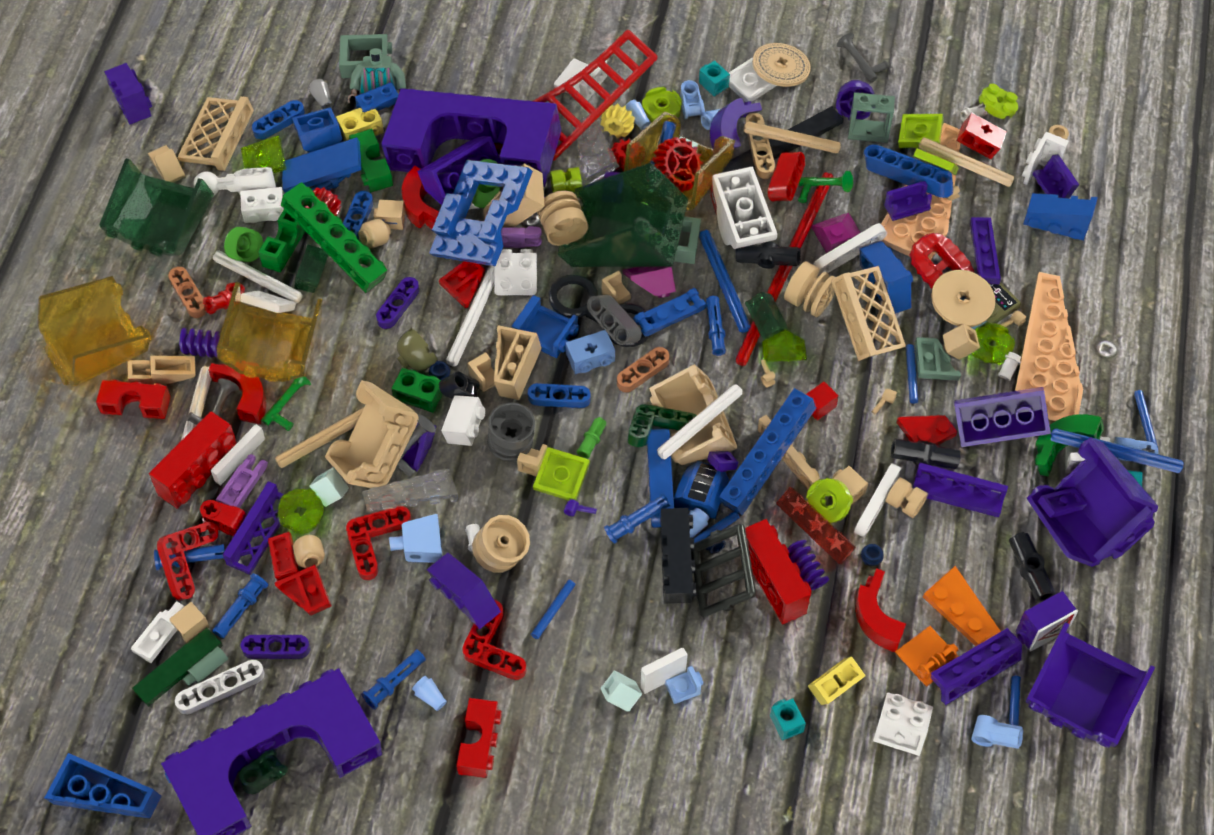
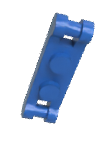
M692 288L675 299L646 312L638 313L633 320L637 325H640L642 328L641 332L647 337L701 312L707 307V304L703 299H700L697 289ZM692 301L694 305L690 306L688 302Z

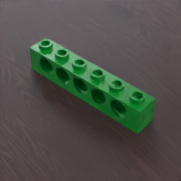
M301 182L283 195L280 206L365 293L384 280L387 273L384 263L372 255L370 249L357 239L354 232L349 231L343 225L342 220L338 216L333 215L328 206L315 196L310 187H306ZM360 264L366 265L367 268L362 267Z

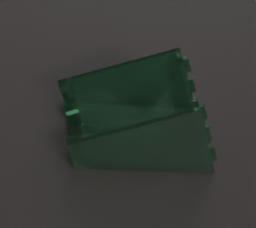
M651 162L575 188L574 194L583 203L581 210L588 222V230L578 241L559 246L557 255L571 267L673 266L689 199Z

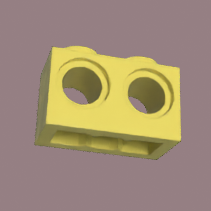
M361 108L336 116L344 141L350 140V135L369 129L373 130L375 137L384 133L382 119L376 108L367 112H363Z
M851 656L844 658L810 683L808 688L821 705L832 702L864 678L865 674Z

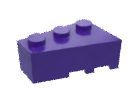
M127 63L104 71L108 85L129 125L151 117L149 108L152 107L149 97L145 96L142 84L137 81L138 78L134 69L131 70Z
M446 553L426 569L431 576L429 581L436 590L440 589L442 594L448 600L450 599L479 629L501 612L483 580L451 554Z

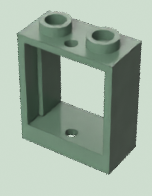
M340 35L339 68L341 78H351V74L357 64L363 62L350 61V50L378 48L382 50V56L392 54V42H388V35Z
M854 93L848 139L888 143L894 114L895 96ZM857 111L886 113L885 122L856 119Z
M652 212L651 220L646 221L645 232L648 233V236L643 237L642 249H646L645 258L695 264L701 219ZM655 228L690 232L688 247L653 242Z

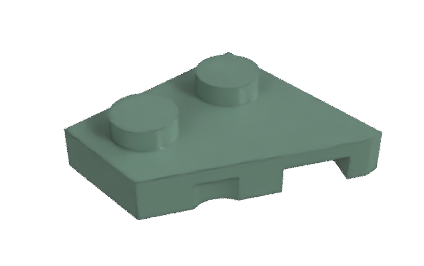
M917 337L915 340L918 378L959 381L961 373L959 370L955 371L951 365L952 359L943 350V346L938 338Z

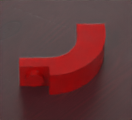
M414 166L408 172L402 184V199L404 201L405 213L408 219L419 229L424 224L433 229L439 211L422 201L428 192L425 191L417 172L420 168Z
M238 361L234 362L232 368L225 364L211 363L208 371L213 382L218 383V379H226L239 386V390L243 392L237 407L240 420L261 425V419L266 413L267 403L258 375L250 367Z
M876 568L874 576L869 575L866 585L860 584L855 604L856 617L862 631L871 641L884 649L895 652L898 649L906 623L890 618L880 609L877 595L885 571Z

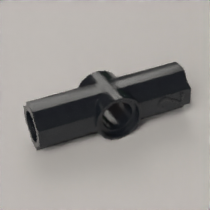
M769 241L761 245L737 248L735 259L738 263L758 264L765 269H772L775 265L798 266L801 261V250L798 247L778 246L776 243Z
M894 438L890 457L912 461L917 465L923 463L931 466L957 469L960 464L961 451L941 447L927 441L913 442Z
M1021 532L1011 537L1009 543L1020 565V575L1027 580L1035 600L1042 602L1054 596L1056 592L1044 568V558L1037 553L1029 534ZM1028 565H1033L1036 569L1030 568Z

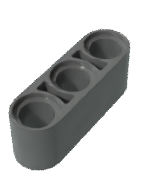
M611 295L592 296L588 299V311L617 344H631L640 340L642 334L640 327Z

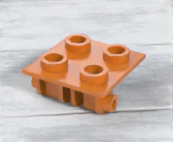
M931 626L895 651L898 657L926 687L934 682L931 679L933 671L959 657L956 653L958 652V647L953 643L951 645L947 644Z

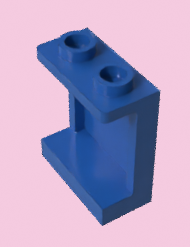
M533 295L513 323L512 328L537 333L542 347L541 351L558 358L561 352L566 351V342H569L572 336H576L579 330L578 316L573 315L569 319L541 306V298Z

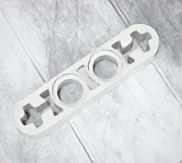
M880 223L875 224L823 255L813 264L819 268V276L823 272L829 273L858 256L860 254L859 248L882 241L887 236V231Z
M891 463L858 521L854 531L855 534L866 537L882 509L891 488L898 480L902 467Z
M257 660L244 662L181 691L175 697V705L182 714L194 713L262 681L265 674L263 666ZM251 668L256 670V675L252 676L250 673ZM242 672V674H243V676H244V678H245V681H242L241 676H240L239 673ZM227 678H237L236 685L233 687L225 686ZM207 687L215 688V693L211 697H204L202 695ZM195 693H198L201 701H197ZM188 698L189 706L184 705V699Z

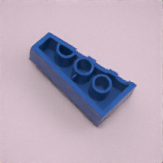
M68 753L44 798L53 805L150 819L162 796L152 788Z

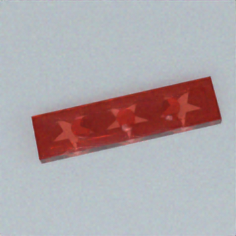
M789 487L776 502V505L838 564H842L855 550L856 547L793 487Z

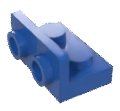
M388 83L355 96L357 109L361 108L363 112L375 108L379 111L394 105L399 94L393 84Z

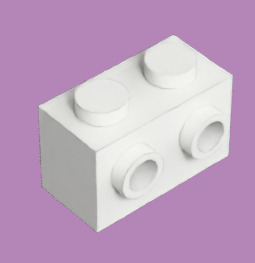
M282 187L241 191V212L244 223L277 221L284 210L280 206L284 195Z
M454 395L441 430L448 444L472 446L475 437L478 436L480 422L485 416V408L482 406L479 397Z

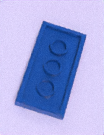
M356 137L282 161L284 193L301 182L306 187H310L360 171L361 154L358 138Z

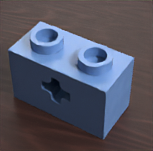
M605 330L566 342V355L574 374L586 373L593 368L608 366L615 362V348Z

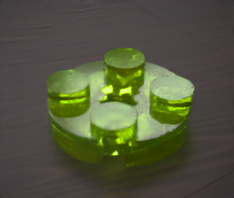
M989 323L985 327H978L976 334L980 349L973 352L972 355L983 362L1002 365L1006 360L1005 355L1014 350V337L1012 339L1009 334L1010 331L1000 324ZM992 340L995 341L997 346H990L988 343Z
M311 489L289 491L280 499L278 519L283 527H287L293 533H309L322 520L324 511L322 501ZM297 507L306 509L303 516L294 512L297 510Z

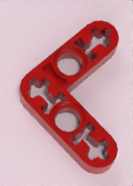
M397 506L351 519L347 523L348 539L358 574L362 579L372 580L378 574V565L370 538L401 530L404 522L411 521L410 511L406 507ZM402 514V516L404 517V520L399 521L398 515ZM388 517H391L392 524L390 525ZM377 519L385 521L384 526L381 528H375L372 524ZM365 523H368L370 530L367 531ZM358 526V528L360 529V532L355 533L354 527ZM364 544L369 547L365 553L356 552V548L359 545ZM368 559L370 572H366L363 560Z
M205 522L162 536L157 541V550L171 594L176 600H186L194 595L195 586L184 551L205 545L217 539L218 528L212 522ZM206 530L209 531V534L200 537L198 534ZM185 533L190 534L192 537L190 545H187L184 541ZM171 542L172 547L167 549L166 544ZM170 555H176V557L169 558ZM174 561L180 565L178 574L172 570V563ZM179 577H182V578H183V579H181V580H179V581L176 580V578H179ZM185 586L186 591L181 593L180 588Z
M494 600L501 612L485 625L490 630L485 636L478 635L476 633L478 627L473 624L462 647L463 657L472 664L512 680H519L525 676L527 671L525 660L520 656L490 645L503 618L502 604ZM476 640L478 642L477 652L470 655L468 649L472 650L474 648ZM496 654L501 657V661L498 664H490L488 658ZM516 664H519L521 670L517 669L515 672H512L511 666L515 667Z

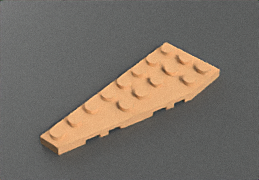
M944 123L940 144L959 152L961 143L956 140L960 129ZM952 174L953 186H955L956 175ZM932 195L931 209L929 211L892 221L887 213L881 223L887 231V236L882 240L887 247L910 257L912 245L924 235L939 233L947 237L952 200ZM932 252L928 255V258L931 261L935 257L936 252Z
M1039 272L1015 391L1043 387L1049 424H1052L1063 417L1079 414L1083 386L1080 383V371L1076 364V352L1071 328L1068 325V313L1064 305V294L1060 276Z

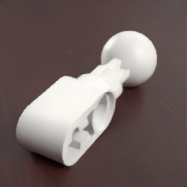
M269 167L241 169L234 174H227L226 177L218 178L211 172H201L195 177L193 183L196 193L205 198L212 197L219 190L224 189L230 192L237 191L241 195V191L276 188L273 171Z

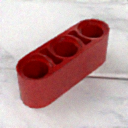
M803 152L781 153L768 186V198L770 201H791L793 199L805 167Z

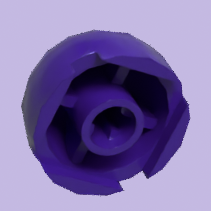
M851 80L846 82L837 93L836 108L841 116L848 117V120H850L854 93L875 94L872 87L864 81ZM857 111L856 119H866L870 116L871 112Z

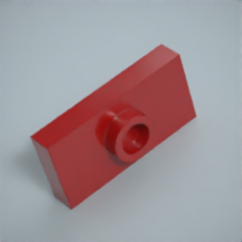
M286 532L268 538L274 575L277 581L299 572L298 564L295 561L291 533Z

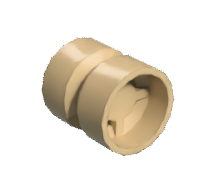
M900 477L891 488L885 502L896 509L901 507L903 513L914 518L925 503L928 493L918 487L913 489L910 482Z

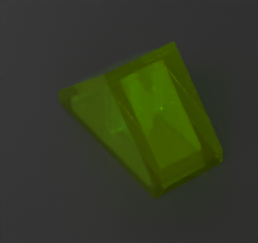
M786 329L762 342L763 359L766 362L807 360L805 340Z

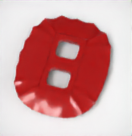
M926 234L912 245V250L909 254L911 265L916 268L917 274L922 277L924 282L928 283L931 289L937 279L943 275L942 271L947 267L951 268L952 271L966 270L974 273L971 262L964 253L943 234ZM936 252L942 260L938 264H934L928 258V255Z

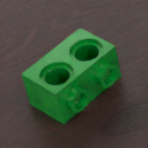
M402 368L391 388L393 397L402 403L434 413L443 395L439 389V382L441 380L435 376L420 374L413 369Z

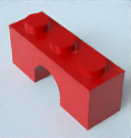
M115 379L110 381L102 380L96 404L101 414L122 415L127 404L140 402L139 407L144 418L165 419L171 396L167 386L159 383L152 385L142 384L137 381L130 383Z
M469 698L465 718L466 729L476 730L482 736L476 743H461L457 761L459 775L487 778L488 770H493L494 756L491 755L492 747H497L498 733H495L496 725L501 724L502 711L498 709V701Z

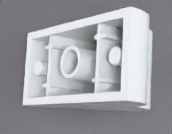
M753 166L713 175L712 184L717 204V221L725 245H731L734 249L776 240L778 234Z

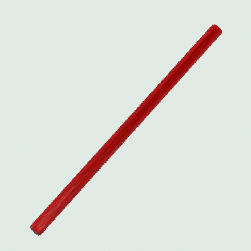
M825 172L821 178H833V175ZM830 186L816 187L789 247L801 249ZM779 266L737 354L736 364L741 366L747 364L792 266Z

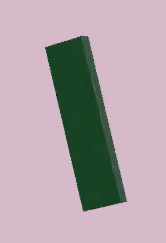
M206 627L132 687V689L149 707L189 674L187 670L216 647L221 648L223 645Z

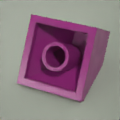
M849 212L811 226L826 254L861 233Z
M663 261L622 270L626 277L654 296H658V298L668 297L670 293L676 292L672 268Z

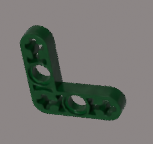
M639 405L636 408L628 431L627 442L634 447L646 446L653 426L679 431L697 415L653 405Z

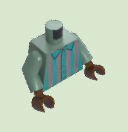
M371 49L370 56L363 57V62L357 64L351 74L350 90L352 91L348 96V103L350 104L351 96H358L357 91L363 94L388 83H392L396 91L399 90L400 92L401 88L406 89L404 72L396 63H393L390 56H382L380 49Z

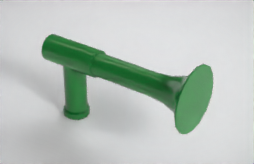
M845 171L843 176L837 178L801 177L798 185L803 186L798 201L801 203L807 202L811 186H841L845 192H850L853 188V175L850 171Z
M293 370L295 377L292 384L261 419L265 425L269 426L272 421H275L287 431L292 429L294 423L288 421L279 413L299 388L304 385H311V382L303 374Z

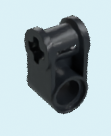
M460 371L445 377L439 382L441 393L451 399L454 398V395L477 397V391L480 388L478 380L472 379Z

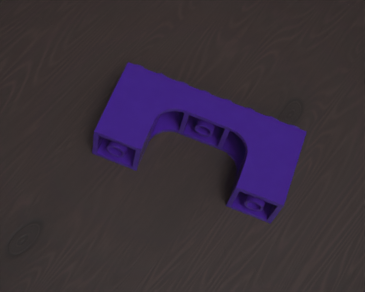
M401 88L381 145L390 170L409 172L414 166L422 169L432 163L436 149L448 140H471L475 137L491 136L493 143L503 144L500 153L501 164L522 166L525 163L543 174V187H545L562 130L557 104Z
M339 668L325 671L321 674V678L314 682L307 681L299 686V690L291 694L289 692L282 694L273 704L269 706L268 704L262 705L255 710L254 714L248 717L242 716L236 719L230 727L217 729L210 734L211 737L204 741L197 740L191 743L187 750L181 753H172L165 758L161 765L197 835H238L251 828L252 826L234 793L235 778L244 766L294 739L309 738L318 742L324 749L339 778L382 755L381 742Z

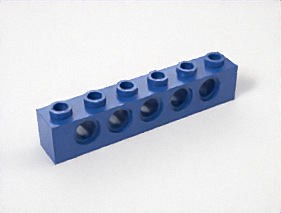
M795 388L792 390L720 494L719 498L724 506L732 511H736L740 516L744 514L815 411L816 406L813 398Z

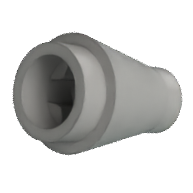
M323 79L312 81L309 85V92L322 109L330 108L333 103L330 98L328 84Z

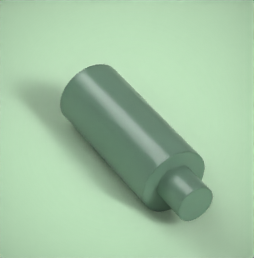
M216 647L187 670L189 674L183 678V681L187 686L194 682L200 683L228 660L227 656L219 647Z

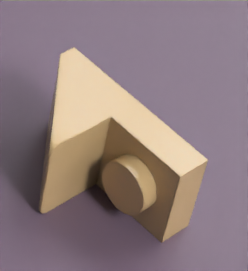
M167 145L148 153L150 160L167 185L185 177L173 149H169Z

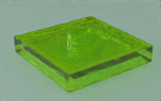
M279 135L241 148L244 169L269 167L272 168L273 174L286 170Z

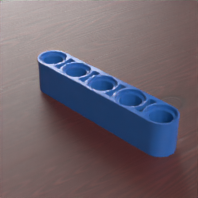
M875 144L867 146L864 150L866 168L871 172L908 186L926 181V192L941 198H947L954 192L952 174L947 170Z
M652 429L647 442L650 502L664 494L668 499L667 501L671 504L667 508H674L671 455L667 459H662L657 454V449L670 439L669 429ZM660 512L651 517V528H660Z

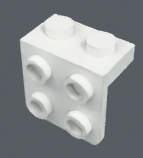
M1048 132L1044 134L1042 139L1038 138L1034 146L1036 151L1034 153L1030 152L1026 164L1029 165H1026L1022 174L1025 177L1023 184L1028 185L1034 170H1036L1038 165L1045 167L1052 155H1059L1063 160L1069 141Z
M502 249L497 264L494 266L495 294L535 295L537 293V253H533L532 249H521L520 253H512L510 249Z

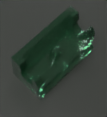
M307 245L295 277L294 289L311 293L315 292L329 257L322 248Z
M760 292L745 302L762 339H775L776 334L789 331L771 294Z

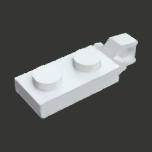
M176 601L169 611L159 612L133 644L131 650L149 663H152L177 631L170 622V618L184 608V606Z

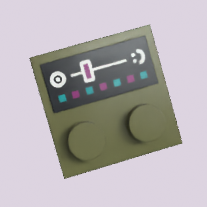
M1001 283L989 284L995 295V308L984 324L988 329L1021 306V302Z

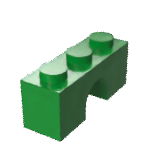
M369 129L350 135L349 139L357 137L360 142L362 172L360 177L363 186H367L370 193L393 186L392 174L385 158L377 161L371 160L380 156L379 144L373 130Z
M283 210L277 220L278 232L276 237L268 236L258 252L262 267L279 273L282 272L305 233V230L285 210Z

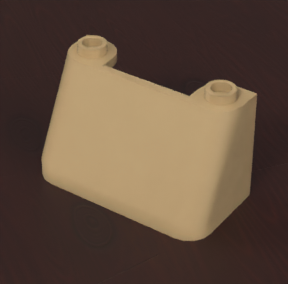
M695 364L649 388L652 395L650 401L653 406L690 412L696 415L718 398L709 377ZM724 411L671 454L675 463L685 465L707 459L709 452H732L737 449V444ZM669 429L672 436L678 432V430Z
M361 380L356 391V398L359 402L366 405L349 440H337L332 443L325 458L348 484L380 489L388 484L419 419L413 409L375 384Z

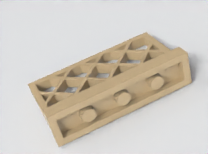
M240 96L239 100L207 97L177 157L178 160L181 162L214 165L217 170L225 171L254 111L248 97ZM211 105L220 106L209 112V108ZM235 107L234 111L226 113L225 110ZM221 112L225 114L216 120L213 119V116ZM208 119L212 120V122L206 124L205 126H201L202 122ZM228 120L227 125L219 129L218 125ZM214 127L217 128V131L206 135V131ZM204 134L205 137L194 142L196 136ZM221 135L219 141L211 143L210 140ZM206 142L210 144V146L199 151V146ZM193 149H196V150H197L196 153H194V154H192V155H190V156L187 155V153H188L189 151H191V150H193ZM213 151L211 158L203 157V155Z
M879 266L852 273H844L831 280L858 361L906 347ZM869 273L874 274L875 285L867 280ZM852 278L861 282L858 289L854 287ZM864 286L872 290L870 297L862 293ZM876 293L882 297V305L874 301ZM859 298L867 302L865 310L861 308ZM871 305L879 310L877 317L869 313ZM883 313L889 318L890 322L888 325L881 321ZM866 318L874 322L872 330L868 328ZM878 325L886 330L884 337L876 333ZM890 333L895 336L897 345L887 341ZM873 338L881 342L879 350L875 349Z

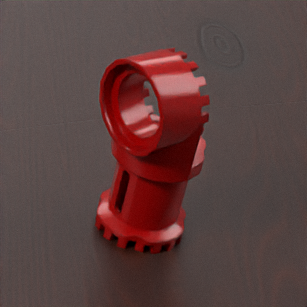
M233 282L227 284L226 289L220 291L218 295L204 297L205 311L207 310V313L211 315L220 309L230 308L232 304L240 302V296L242 293H245V287L240 283Z

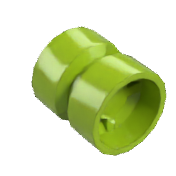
M579 167L568 168L566 172L562 170L550 171L552 193L557 191H570L574 194L582 193Z

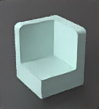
M334 467L318 475L310 484V488L325 507L341 499L349 489Z
M615 670L600 688L606 701L625 711H630L642 695L639 686L634 680Z

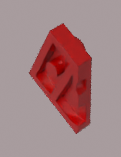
M463 261L440 278L439 285L467 309L485 274V270L480 264Z
M945 415L899 417L896 422L909 441L913 442L927 441L940 445L957 435V430Z
M315 564L274 583L283 594L310 616L332 607Z

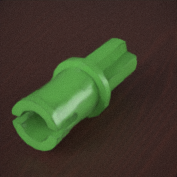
M601 417L595 418L588 432L584 433V440L577 450V454L580 457L589 459L595 445L600 442V436L606 426V421Z

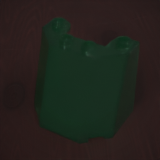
M126 158L99 226L106 236L114 239L117 238L131 245L130 247L135 250L143 251V249H146L156 256H162V254L167 256L181 255L209 206L214 193L201 178H198L195 188L144 175L130 159Z

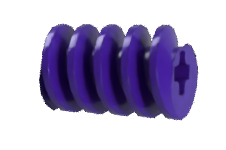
M185 327L181 329L179 346L184 355L190 353L192 356H197L199 354L200 357L207 355L209 358L215 356L218 359L225 355L228 344L226 332L220 338L219 331H216L214 337H212L211 330H208L204 336L202 329H199L197 335H195L194 328L190 329L189 334H187Z
M800 540L788 547L789 558L792 563L795 562L798 565L802 580L809 584L812 591L825 585L829 578L828 576L821 577L825 573L824 569L816 570L820 566V562H812L816 558L815 554H809L812 550L811 547H804L807 541Z

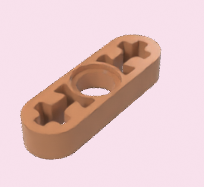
M183 267L171 269L168 274L171 285L188 314L193 318L203 317L207 312L203 304V297L187 270ZM180 275V277H182L183 283L180 284V281L176 276ZM186 289L193 290L191 295L185 296L182 294ZM195 301L197 306L200 308L196 309L195 307H193L192 302Z
M663 347L654 348L621 371L617 376L618 389L622 392H631L666 368L669 364L670 356L668 350ZM640 366H646L649 368V371L647 373H640L637 369ZM623 379H625L626 381L630 380V383H623Z

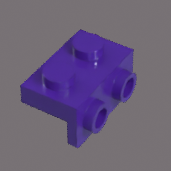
M1052 155L1043 169L1034 170L1032 173L1045 194L1058 195L1059 198L1069 199L1079 186V183L1059 155Z

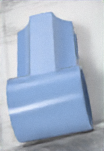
M979 715L971 740L985 747L997 744L1019 749L1023 740V727L1000 723L991 716Z

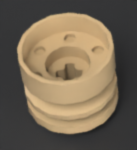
M557 191L544 197L545 207L537 211V215L541 225H543L548 242L556 246L569 245L578 241L587 233L588 222L581 210L578 198L573 192Z
M805 261L792 276L786 288L784 300L796 307L804 302L803 310L805 312L811 311L810 314L817 318L830 304L835 294L831 280L836 277H829L827 272H823L818 277L819 268Z

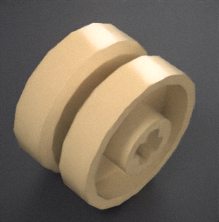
M509 515L495 516L474 536L472 543L473 555L484 569L493 573H503L512 569L528 552L530 546L529 533L525 525L517 518Z

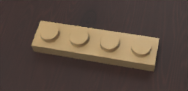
M767 415L759 419L758 431L761 435L771 422ZM791 444L782 460L806 489L809 490L814 482L820 480L819 473L807 464L804 455L801 452H797L793 444Z

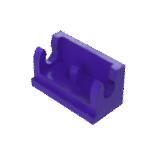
M926 181L887 192L884 206L892 221L931 209L932 195L931 193H926Z

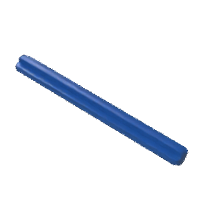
M709 230L700 231L699 238L739 332H748L751 325Z
M1055 428L1051 432L1050 440L1080 448V445L1090 437ZM1096 439L1103 442L1116 458L1180 473L1183 469L1184 462L1182 460Z

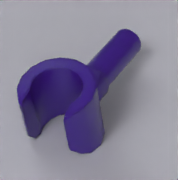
M571 499L567 502L564 513L568 516H574L576 511L596 514L597 509L579 505L576 500Z

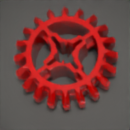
M679 137L664 140L663 143L657 146L658 149L653 152L656 157L651 159L655 163L651 168L656 171L654 177L659 178L658 184H663V189H669L670 192L677 193L690 191L692 187L698 185L697 181L702 179L700 173L704 171L700 167L704 162L699 159L702 154H697L696 152L698 147H692V141L686 142V138L679 139Z

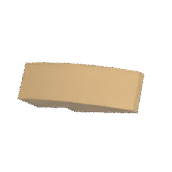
M150 356V360H128L127 382L130 383L137 381L142 384L153 385L159 383L166 385L195 377V356Z

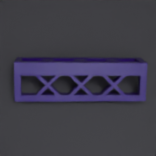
M919 463L913 489L918 487L927 492V499L998 518L1001 514L1003 501L1008 486L923 463Z
M268 481L223 553L226 565L251 575L269 545L268 538L274 537L293 506L294 498L278 492L276 484ZM277 499L287 502L284 508L274 511L273 505ZM274 517L275 522L273 526L263 529L262 522L265 519ZM262 535L264 539L262 544L251 547V540ZM251 554L252 560L248 567L238 563L242 556Z
M1006 628L933 671L931 679L941 689V701L947 705L1021 661L1022 643Z

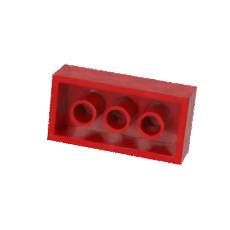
M210 411L149 472L157 495L176 509L188 502L191 495L198 488H201L205 484L206 479L212 474L211 469L237 444L231 425Z
M764 519L746 527L745 531L753 575L781 624H786L806 615L812 594L811 588L806 581L802 580L798 565L795 562L792 563L789 558V551L786 545L781 544L779 541L778 532L774 525L770 526L768 520Z

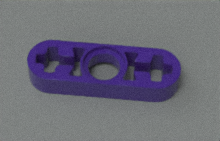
M406 277L402 279L377 311L376 318L379 327L383 329L392 328L419 294V284L415 278ZM397 299L404 302L401 306H394L392 304Z
M248 635L241 641L242 652L249 659H302L310 652L309 641L303 635ZM263 642H265V643H264L265 651H263L262 648H261V647H263V644H262ZM274 642L282 644L281 649L277 652L269 650V646ZM286 642L289 643V646H290V647H288L289 651H287ZM251 643H255L256 647L253 648V651H249L248 647L251 646ZM298 643H302L303 647L300 648V651H296L295 647L298 646Z

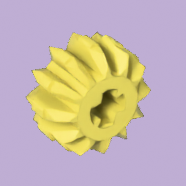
M618 103L615 106L611 105L601 115L600 125L604 126V131H608L610 136L615 135L617 139L621 136L625 138L634 128L635 117L632 116V111L626 110V105L624 107H620Z

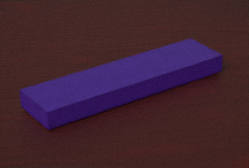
M971 217L970 229L977 275L985 279L988 284H1000L1001 277L991 217Z

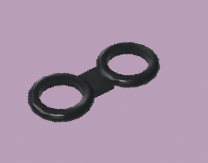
M566 275L558 278L551 285L548 296L553 310L568 318H571L573 315L578 316V318L586 316L598 323L588 311L587 303L583 307L571 309L563 306L557 298L558 291L563 286L569 284H577L584 287L590 297L598 296V290L594 283L580 275ZM632 303L619 304L626 313L637 315L640 312H646L641 306ZM642 333L638 342L619 346L636 347L649 339L650 335L645 337ZM609 335L610 340H611L614 344L619 345V344H617V343L613 340V338Z

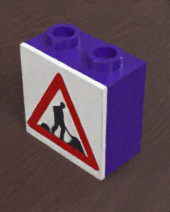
M1061 591L1024 611L1016 629L1017 638L1031 652L1058 637L1065 622L1070 624L1067 629L1069 631L1078 610L1066 594Z

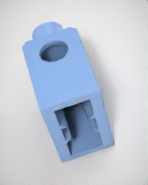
M438 514L404 522L402 524L403 536L389 537L391 551L404 549L405 559L408 562L435 563L442 557Z

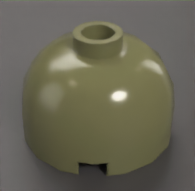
M408 329L399 338L397 351L400 356L397 360L404 368L409 366L413 370L423 371L438 361L434 352L429 353V345L414 329Z

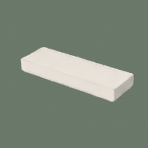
M257 424L254 425L211 469L214 481L221 486L238 466L244 462L248 455L252 454L265 440L261 427Z

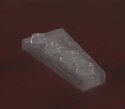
M588 116L582 118L580 122L582 123ZM597 119L577 138L580 174L584 187L600 179L606 173H610L620 167Z
M449 468L362 491L367 511L397 508L398 504H405L408 507L417 506L418 502L430 501L431 504H439L442 499H451V502L459 501Z

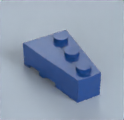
M1032 193L1023 225L1084 241L1098 197H1091L1090 200L1078 199V196H1071V199L1059 198L1058 195Z
M883 241L859 248L860 266L863 270L879 266L895 314L912 308L911 282H913V276L909 270H906L901 260L895 257L891 248H888ZM869 273V282L875 284L874 274ZM877 294L879 300H882V297Z

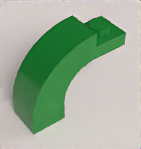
M1088 414L1066 416L1050 424L1051 432L1056 428L1096 439L1101 438L1104 430L1102 418ZM1051 434L1040 435L1035 443L1038 451L1035 464L1038 466L1040 475L1049 477L1058 453L1069 446L1051 441Z

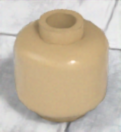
M378 218L363 223L358 232L361 243L369 248L386 244L391 234L389 225Z
M304 535L299 537L293 544L295 561L300 567L308 568L314 564L317 567L323 562L325 552L322 542L317 536Z

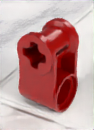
M207 500L200 506L203 523L210 521L217 526L218 531L231 536L236 534L246 517V513L242 509L215 500Z

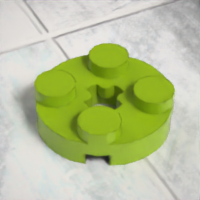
M989 84L979 96V103L982 104L983 102L986 106L985 110L994 117L1005 119L1006 116H1010L1012 118L1018 110L1017 95L999 88L996 84Z
M656 87L646 93L645 98L642 100V107L651 123L657 125L679 118L682 100L676 91L672 90L671 92L667 91L665 87ZM659 103H662L663 105H666V106H665V107H659Z
M832 478L814 482L806 496L809 514L815 520L817 515H819L820 522L825 523L841 521L848 514L853 502V497L846 485ZM825 496H827V497L832 496V498H833V500H832V501H833V504H832V505H828V506L825 505V503H826V499H824Z

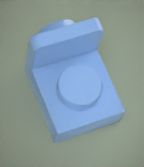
M689 666L686 673L665 680V685L673 703L677 704L700 695L703 680L699 671L695 672L693 666Z

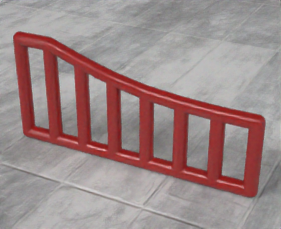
M626 30L578 74L533 100L534 102L546 103L548 101L549 103L557 104L558 112L576 128L568 137L561 131L559 138L561 144L556 148L553 161L658 59V56L630 30ZM627 40L648 57L640 66L620 49ZM612 54H615L633 71L626 80L605 62ZM598 67L619 86L611 94L589 75ZM584 80L604 101L595 108L573 86ZM566 91L590 115L581 123L555 97Z

